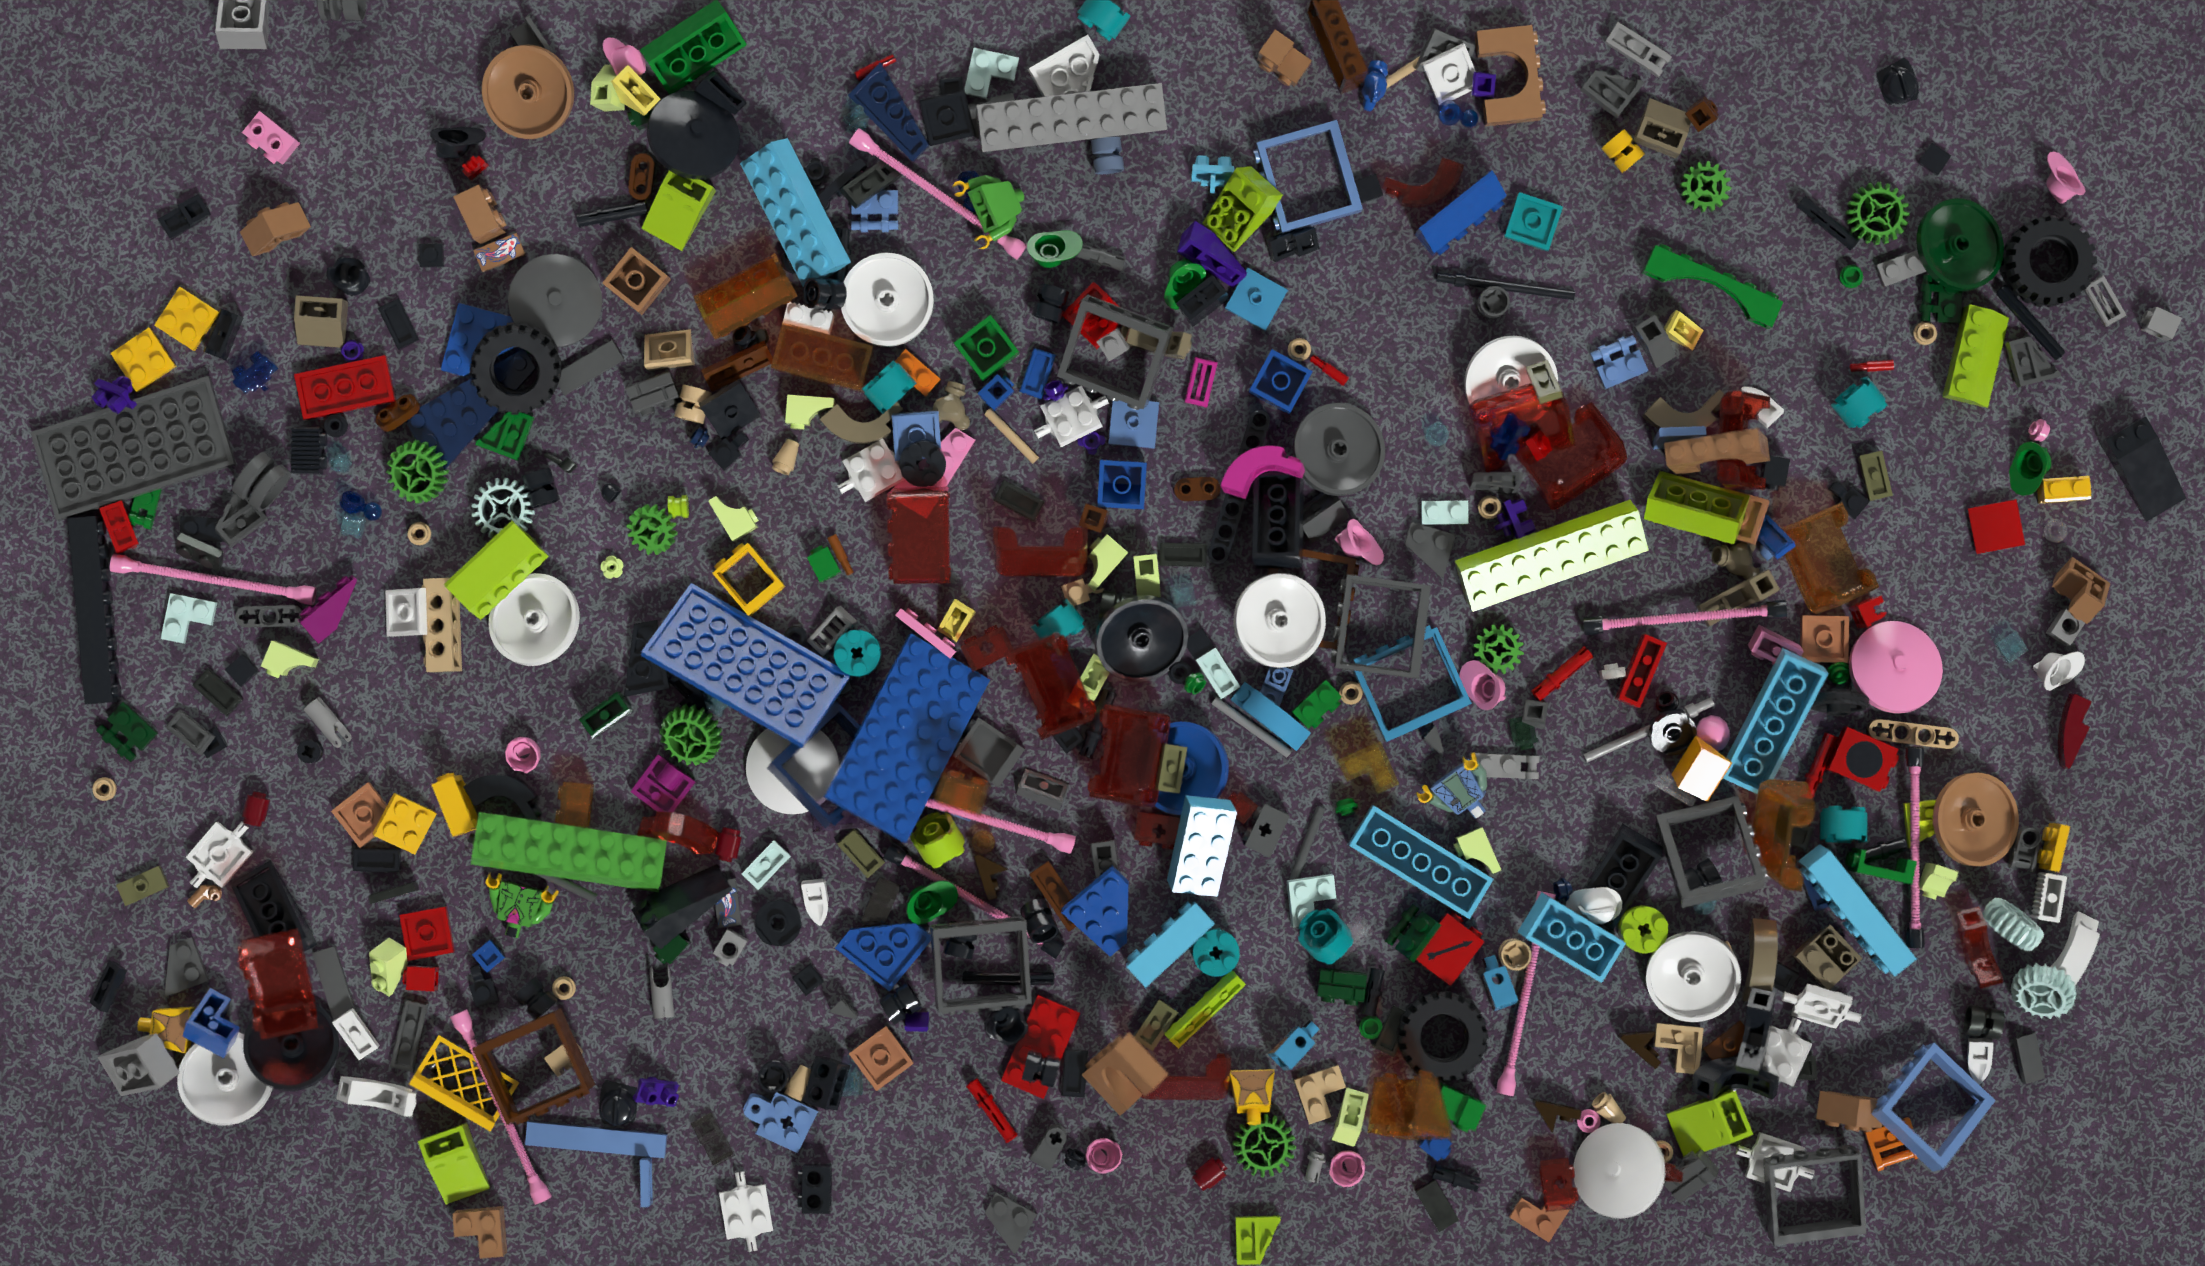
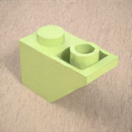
M611 64L604 65L593 79L590 105L603 111L625 110V105L620 102L611 82L616 77Z
M1157 554L1133 556L1137 596L1151 595L1161 598Z
M388 938L369 952L372 986L377 991H381L390 997L396 989L408 963L406 947Z

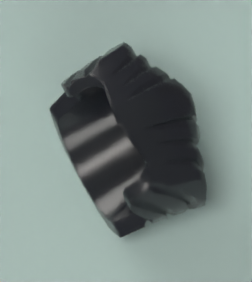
M341 256L333 267L327 268L326 272L327 279L350 296L362 293L371 281L365 266L357 258Z
M1002 1006L1001 1010L993 1011L984 1023L987 1036L1006 1046L1020 1041L1028 1031V1024L1024 1020L1023 1013L1018 1008H1012V1006Z

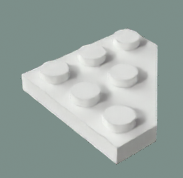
M1086 35L1027 70L1043 97L1090 92L1099 53L1089 35Z

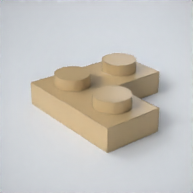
M1656 1023L1653 1046L1676 1049L1674 1071L1694 1074L1700 1068L1703 1027Z
M1339 1065L1294 1079L1309 1125L1330 1118L1331 1114L1324 1095L1346 1088Z

